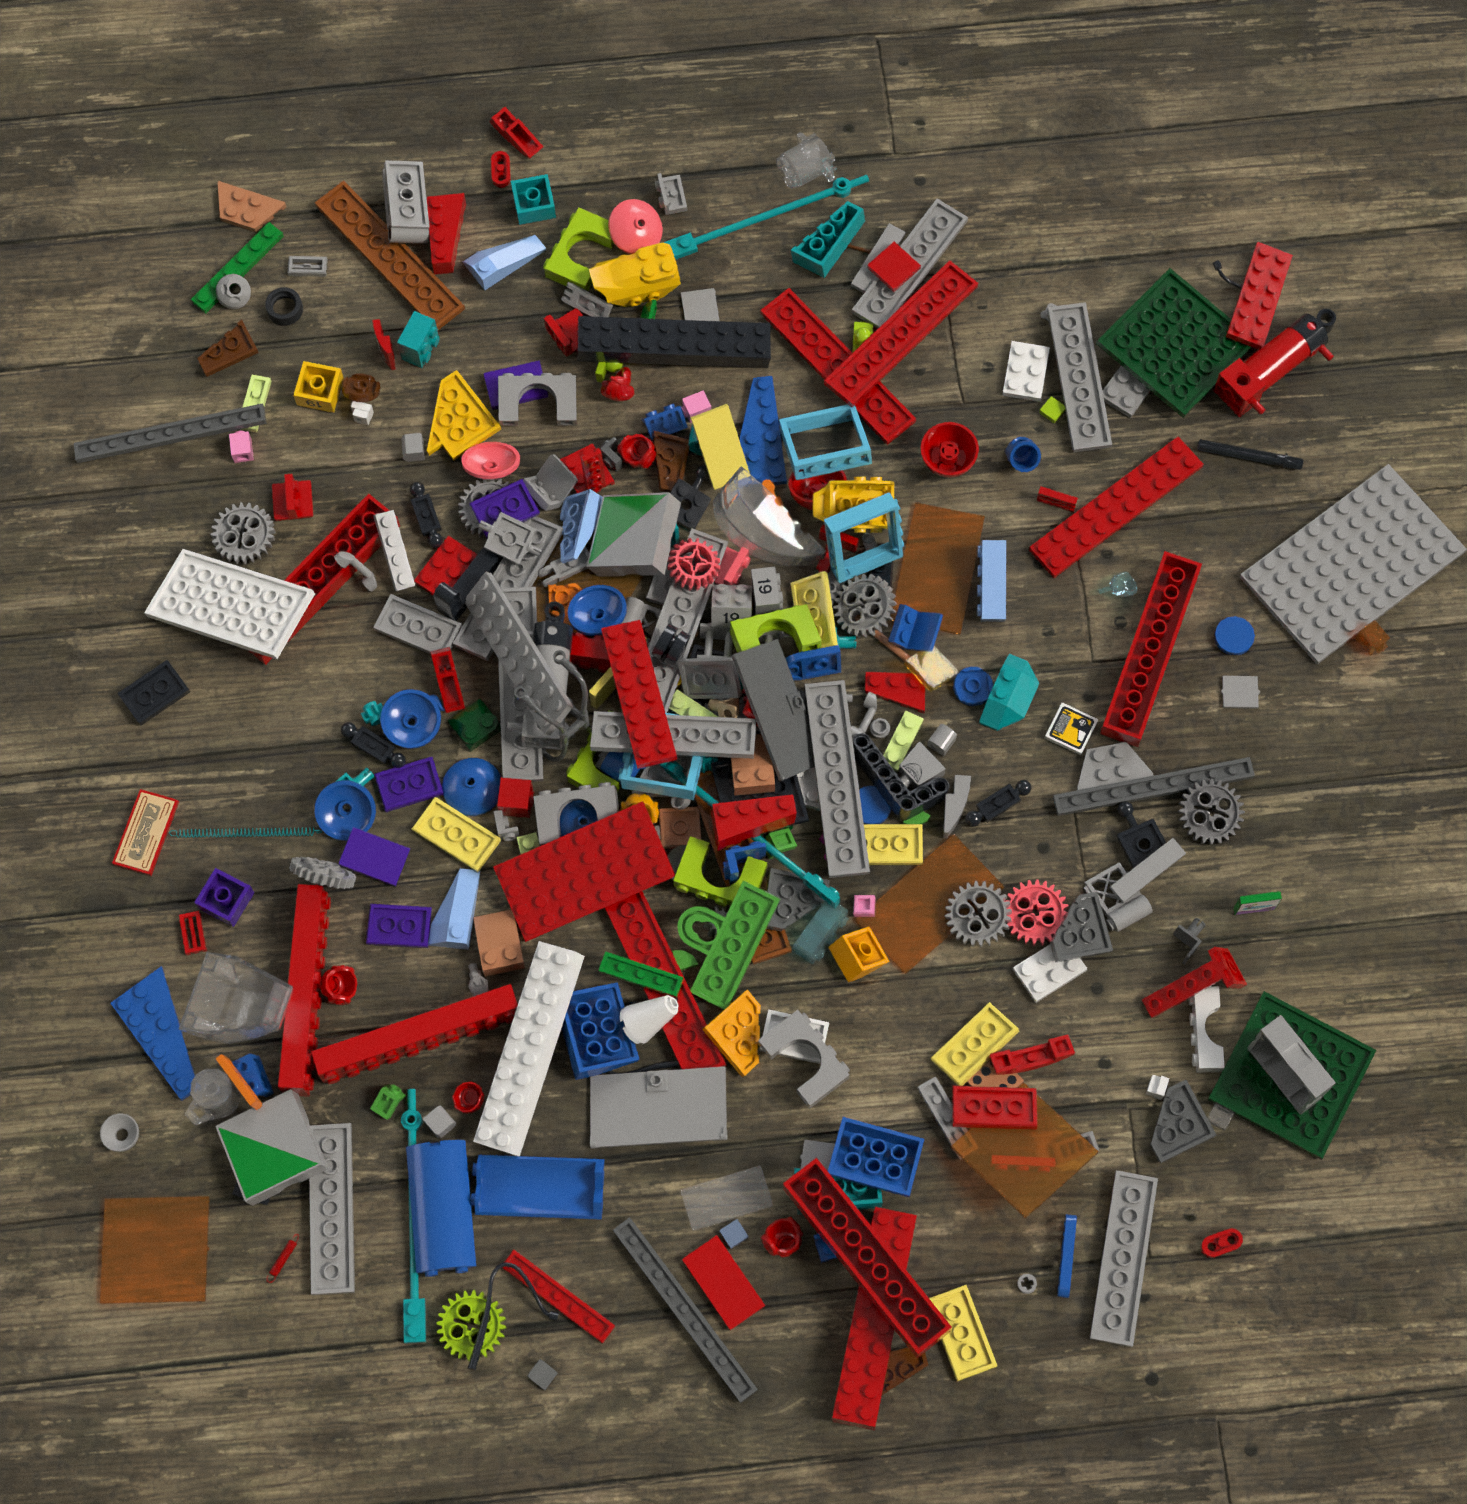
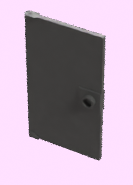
M778 639L731 655L778 780L784 781L791 776L815 767L809 720L805 712L806 708L800 692L797 691Z

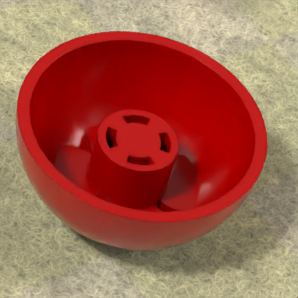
M944 422L933 426L926 432L921 442V455L925 465L933 473L941 477L953 478L965 474L973 467L979 453L978 441L973 432L964 425L955 422Z
M843 470L796 480L792 472L788 485L794 500L802 507L813 510L814 493L823 489L829 481H847Z

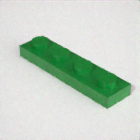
M606 951L598 970L599 973L677 998L684 980L681 976Z

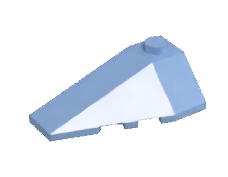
M536 235L478 251L464 260L463 264L481 287L486 290L546 251V247Z
M591 489L567 496L563 501L560 513V520L563 521V541L560 544L562 563L578 558L596 528L603 497Z
M459 869L431 924L429 946L469 950L480 871Z

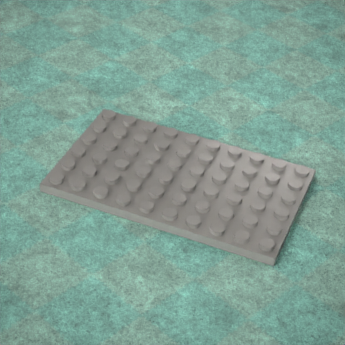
M1388 464L1241 573L1240 578L1318 665L1463 555L1467 549Z

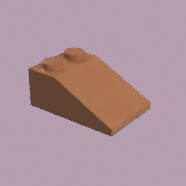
M756 734L754 759L731 758L734 796L775 792L773 763L762 734Z
M512 909L473 917L484 976L524 969V959L516 919Z

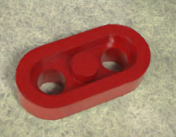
M497 151L491 157L492 182L499 188H504L511 182L510 158L504 151Z
M1230 1228L1210 1235L1202 1241L1201 1251L1208 1258H1215L1235 1251L1243 1243L1242 1234L1238 1230ZM1227 1238H1234V1244H1230ZM1208 1244H1213L1215 1250L1210 1251L1208 1249Z

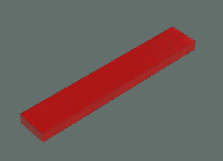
M513 1250L505 1260V1262L517 1265L525 1273L538 1296L602 1344L616 1327L517 1251ZM503 1267L505 1271L528 1287L522 1276L514 1268Z

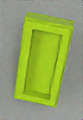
M854 322L852 353L873 334V324Z
M598 362L595 371L597 382L604 381L607 371L611 373L620 371L623 363Z

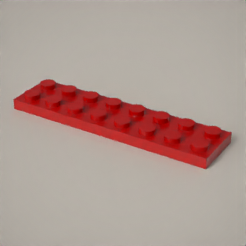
M641 620L601 628L637 769L677 760Z

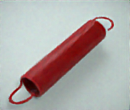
M289 1240L269 1271L275 1278L295 1249L296 1242Z

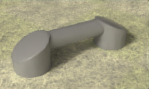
M340 551L334 556L341 567L346 568L351 564L365 576L362 579V583L369 591L372 592L377 588L373 572L351 553Z
M872 692L868 693L863 706L868 708V711L859 728L851 727L852 740L856 734H865L877 710V697Z
M682 755L679 764L686 770L685 776L688 777L693 756ZM671 798V805L678 810L685 809L691 802L690 799Z

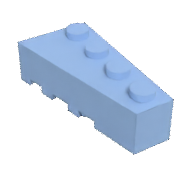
M982 540L981 544L977 546V557H980V565H977V577H980V585H977V597H980V604H977V616H980L981 621L1004 622L1006 620V540Z

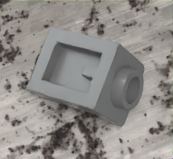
M502 810L494 811L498 836L501 840L511 841L520 836L518 827L509 828L508 817L503 816Z

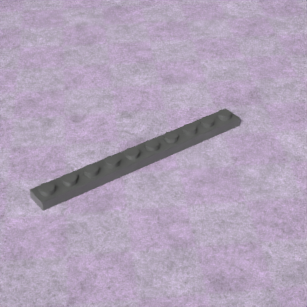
M262 403L74 443L75 460L77 463L267 424L265 408Z
M1247 757L1053 795V801L1057 816L1118 805L1122 802H1134L1185 792L1189 787L1194 789L1193 784L1196 782L1201 786L1202 780H1205L1207 784L1210 779H1213L1214 784L1218 780H1221V784L1252 779L1255 777L1251 759Z
M629 1217L613 1229V1232L738 1401L742 1403L758 1390L632 1219Z

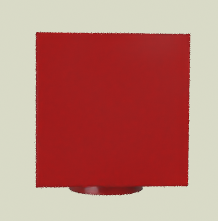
M501 777L497 807L498 810H502L503 816L530 818L535 796L531 780Z

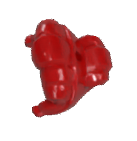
M623 367L616 376H611L610 380L602 381V395L618 402L627 401L634 396V388L630 386V369Z

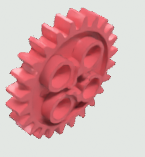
M1037 879L1035 885H1032L1031 881L1028 880L1026 887L1021 882L1020 890L1013 887L1014 895L1007 894L1010 906L1006 909H1012V914L1007 915L1011 917L1012 922L1007 923L1009 929L1012 928L1011 936L1016 933L1018 934L1017 941L1025 938V944H1027L1029 940H1032L1033 946L1036 945V941H1040L1042 946L1045 939L1049 943L1051 942V936L1055 935L1067 913L1064 910L1069 907L1068 904H1062L1066 900L1065 896L1059 898L1061 890L1054 892V884L1048 888L1047 881L1043 885H1039V880ZM1045 897L1049 900V903L1042 905L1038 902V899ZM1025 901L1029 904V907L1022 909L1018 906V903ZM1049 908H1053V909H1054L1053 911H1046V910H1048ZM1034 909L1039 912V916H1035L1032 913ZM1044 917H1051L1054 922L1052 924H1045L1042 919ZM1024 921H1031L1033 927L1025 928L1022 923Z

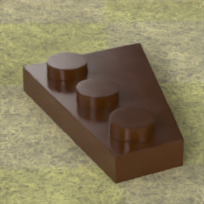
M241 319L233 330L225 333L224 338L217 344L214 343L197 359L206 377L259 352Z
M653 431L659 489L662 492L670 493L678 478L683 480L690 447L688 446L689 440Z
M909 1348L890 1352L882 1395L928 1366L926 1353L916 1358Z

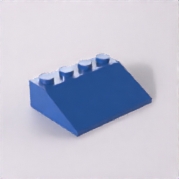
M618 982L573 991L561 1028L575 1080L596 1076L639 1061L635 1043L628 1038L623 1030L625 1027L624 1020L620 1022V1012L625 1006Z
M843 1117L828 1172L836 1178L910 1197L924 1139Z

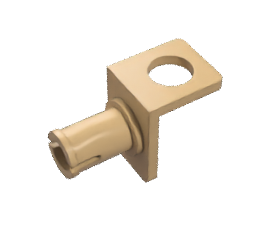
M716 698L711 699L708 703V708L711 711L718 712V717L737 718L739 715V698H729L724 701L717 700Z

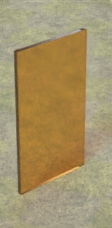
M915 503L894 600L897 605L893 606L896 613L891 614L893 620L890 621L895 622L899 605L903 604L918 612L942 614L943 618L939 631L956 635L961 634L977 557V546L980 542L985 516Z
M954 834L923 861V865L915 867L875 902L874 917H858L855 921L862 928H871L883 951L906 974L951 935L950 930L953 927L947 926V922L950 920L946 919L945 915L950 913L946 911V906H952L948 899L955 900L953 892L960 894V886L967 889V883H969L971 887H974L975 881L978 882L979 886H982V883L985 881L987 888L994 884V891L998 888L1002 890L1004 886ZM979 897L976 900L978 904H984L987 901L985 897ZM968 900V903L973 907L976 913L977 909L975 908L973 902L971 900ZM962 908L959 911V914L963 916L967 915L970 912V910L968 908Z

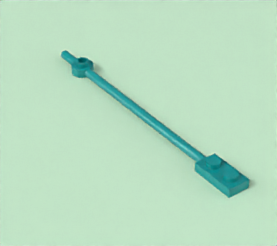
M868 175L850 181L843 177L837 178L833 182V187L695 238L692 237L690 232L663 243L670 244L676 260L698 252L697 245L832 195L839 198L847 197L851 193V188L869 182Z
M666 762L659 764L670 777L686 786L688 777L682 772L684 769L679 763ZM697 785L695 794L711 807L712 804L719 803ZM761 836L751 837L754 842L766 843V851L802 879L804 885L834 909L840 903L838 891L831 886L828 888L824 885L821 877L817 874L812 875L810 872L806 873Z
M416 1089L407 1090L408 1110L401 1117V1123L408 1131V1146L416 1145V1131L423 1124L421 1114L416 1111ZM411 1116L415 1117L413 1123L408 1122V1118ZM409 1189L410 1299H403L405 1344L426 1343V1299H419L418 1273H416Z

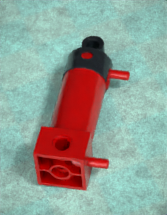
M1331 309L1320 310L1316 318L1308 313H1304L1244 362L1239 358L1223 370L1218 376L1213 391L1239 418L1252 407L1260 415L1263 414L1265 408L1259 402L1264 391L1317 352H1320L1327 361L1333 359L1334 355L1325 345L1328 343L1327 334L1330 333L1336 321V314Z

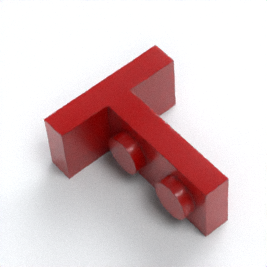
M822 525L819 539L827 542L825 525ZM840 532L842 548L855 553L858 548L859 539ZM826 545L824 550L826 554L824 560L820 559L816 568L819 573L823 571L829 573L831 570L828 545Z

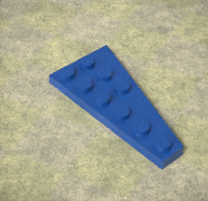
M772 376L753 378L739 439L751 476L729 484V490L761 487L762 482L766 479L771 480L774 485L787 484Z
M161 966L111 1002V1005L180 1100L183 1101L198 1090L199 1086L188 1055L165 973Z

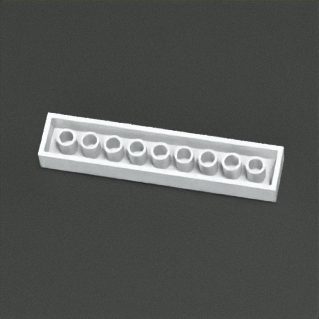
M538 942L473 1142L520 1156L585 956L572 950Z

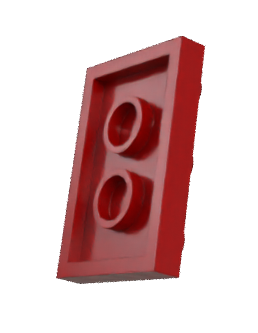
M448 536L415 578L414 583L434 596L436 588L442 582L453 587L477 554Z

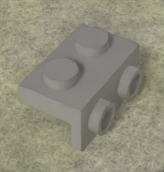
M661 173L657 174L658 180L655 181L656 192L661 194V197H658L660 209L664 208L665 215L687 211L680 175L662 178Z

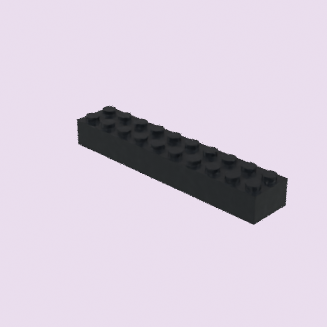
M578 316L577 361L768 368L771 359L770 323Z

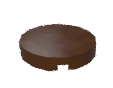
M353 374L350 378H344L342 393L352 401H373L380 394V383L375 381V378L371 375Z

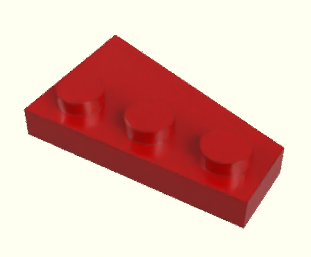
M865 673L866 694L872 692L876 694L877 698L886 701L890 700L899 703L900 706L910 707L918 710V712L925 713V674Z

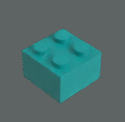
M548 174L511 181L519 225L556 218Z
M416 311L413 312L397 342L401 360L420 368L425 363H428L433 347H436L440 340L435 319Z

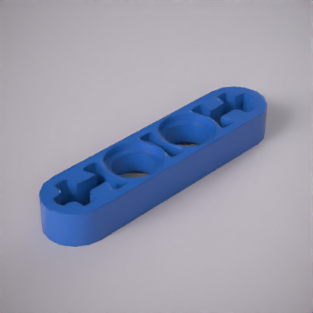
M1065 1215L1057 1297L1069 1298L1077 1222L1076 1215Z

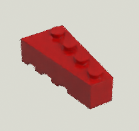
M573 633L569 661L583 669L595 668L601 673H606L611 666L603 636L595 635L593 638H588L582 633Z
M784 795L712 804L711 817L717 851L732 844H739L745 839L755 838L767 831L771 832L795 823L797 812L794 796Z

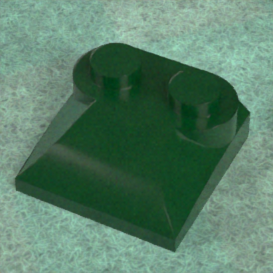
M480 698L447 720L470 752L501 731V725L496 716L491 713Z

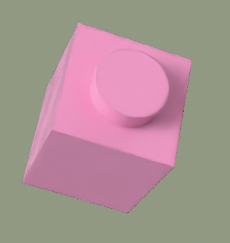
M704 390L682 399L683 406L681 409L684 417H688L690 423H692L690 417L711 410V405Z
M236 431L229 434L231 456L234 463L253 461L252 439L249 431Z

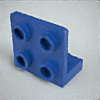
M900 604L888 642L904 650L932 652L943 615L940 613L918 612L907 605Z

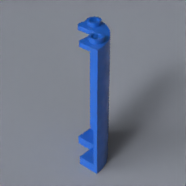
M465 1140L440 1141V1143L430 1144V1142L406 1147L416 1273H425V1277L438 1276V1272L444 1270L466 1273L468 1268L476 1266Z
M478 1155L477 1163H473V1176H476L477 1186L476 1192L471 1194V1206H475V1215L602 1219L604 1159Z

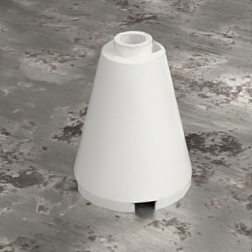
M666 995L624 1007L620 1012V1022L624 1020L625 1027L623 1030L625 1034L636 1044L647 1043L677 1014L678 1003L675 998Z

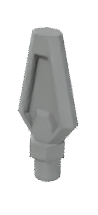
M477 964L468 965L471 979L468 987L472 995L476 996L488 992V981L481 976L482 974L478 970Z

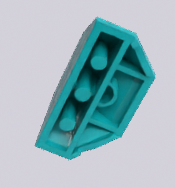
M1012 654L1008 655L988 697L979 724L998 731L1025 718L1039 686V681L1028 661Z

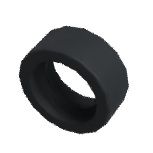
M280 287L273 290L265 301L269 318L275 324L281 326L295 323L303 313V304L299 294L294 289L288 287ZM283 298H289L295 302L294 310L286 315L277 314L273 310L274 304Z

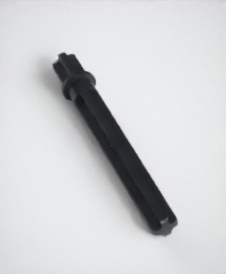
M1203 439L1198 441L1197 446L1199 451L1283 466L1282 469L1288 467L1301 470L1304 459L1288 456L1287 453L1282 455Z

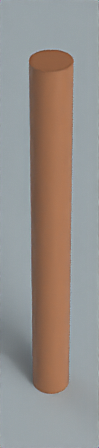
M860 615L855 617V622L860 620ZM875 630L874 637L909 666L912 667L916 663V660L904 650L888 642V637Z

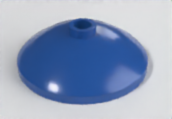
M594 585L581 590L573 597L568 606V618L572 627L578 632L589 636L602 635L601 628L621 624L627 613V604L622 593L608 585Z
M412 689L403 690L391 696L384 704L380 717L381 727L385 736L393 744L407 749L419 748L431 742L437 735L441 725V713L435 700L425 692ZM415 720V724L409 725L408 721Z
M467 758L455 763L450 767L443 779L442 790L446 803L465 816H479L489 812L498 803L500 773L490 762L480 758ZM470 780L475 781L473 785H468Z
M341 780L329 784L320 792L315 803V818L319 827L327 835L338 840H348L353 827L367 832L371 828L376 816V805L371 793L364 786L354 781ZM343 805H349L350 809L344 810Z
M576 800L564 807L560 815L561 837L598 821L597 812L591 803L584 800ZM586 820L587 823L585 825H581L580 821Z

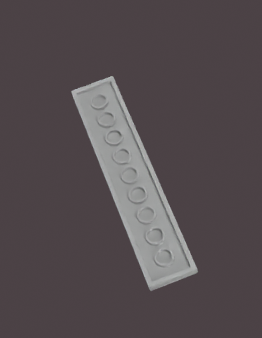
M691 528L688 538H691L693 542L699 538V543H703L706 540L707 547L713 545L712 551L718 552L716 557L720 558V563L718 564L720 565L728 541ZM692 552L685 553L681 557L690 556ZM695 558L693 559V562H691L693 565V570L696 565V563H694ZM708 571L698 572L695 576L704 575ZM676 577L672 580L648 646L665 713L668 712L680 678L678 661L680 659H687L713 584L708 583L707 588L701 586L698 591L693 586L692 590L689 591L688 585L681 588L682 582H674ZM669 623L678 628L676 637L682 630L691 635L674 667L664 662L666 653L662 659L651 655L657 641Z
M485 572L467 595L466 606L515 687H524L527 695L538 705L539 709L555 721L561 723L574 706L492 573ZM519 691V694L522 696L524 692ZM529 708L544 735L551 736L557 727Z
M536 587L501 588L525 629L533 631V625L537 623ZM499 660L503 778L531 780V782L543 781L542 748L522 747V732L507 730L508 722L523 724L524 709H526L527 705L515 698L514 690L516 687Z
M845 680L805 684L829 878L870 874Z

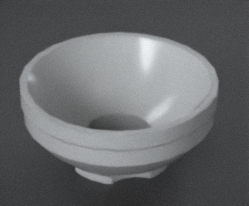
M226 275L220 279L216 286L218 301L229 309H239L246 305L250 299V285L240 275ZM230 285H238L240 293L237 295L232 294L229 291Z
M127 1114L112 1115L104 1121L101 1127V1141L112 1151H127L138 1141V1124ZM121 1129L128 1131V1137L124 1141H119L116 1137L117 1132Z

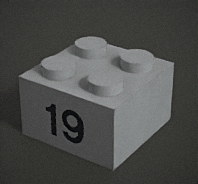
M775 567L751 569L755 615L783 610L780 573H776Z
M713 585L711 627H730L731 621L752 617L751 585Z

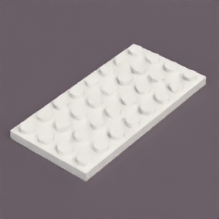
M182 549L144 613L149 618L278 659L315 593L309 588Z

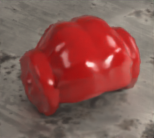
M642 434L627 435L617 447V452L621 455L623 461L630 464L633 468H649L656 458L653 442Z
M334 965L322 976L321 992L324 996L328 997L330 1004L349 1005L357 990V978L354 968L345 965Z
M793 1217L781 1218L766 1228L761 1240L770 1255H779L784 1258L789 1257L800 1248L803 1232Z

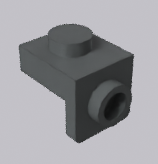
M613 437L601 445L600 451L602 452L605 465L617 472L622 468V459L614 452L618 447L617 439Z

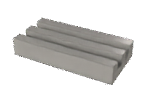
M289 256L288 276L326 277L328 259L327 257ZM305 263H322V265H311Z

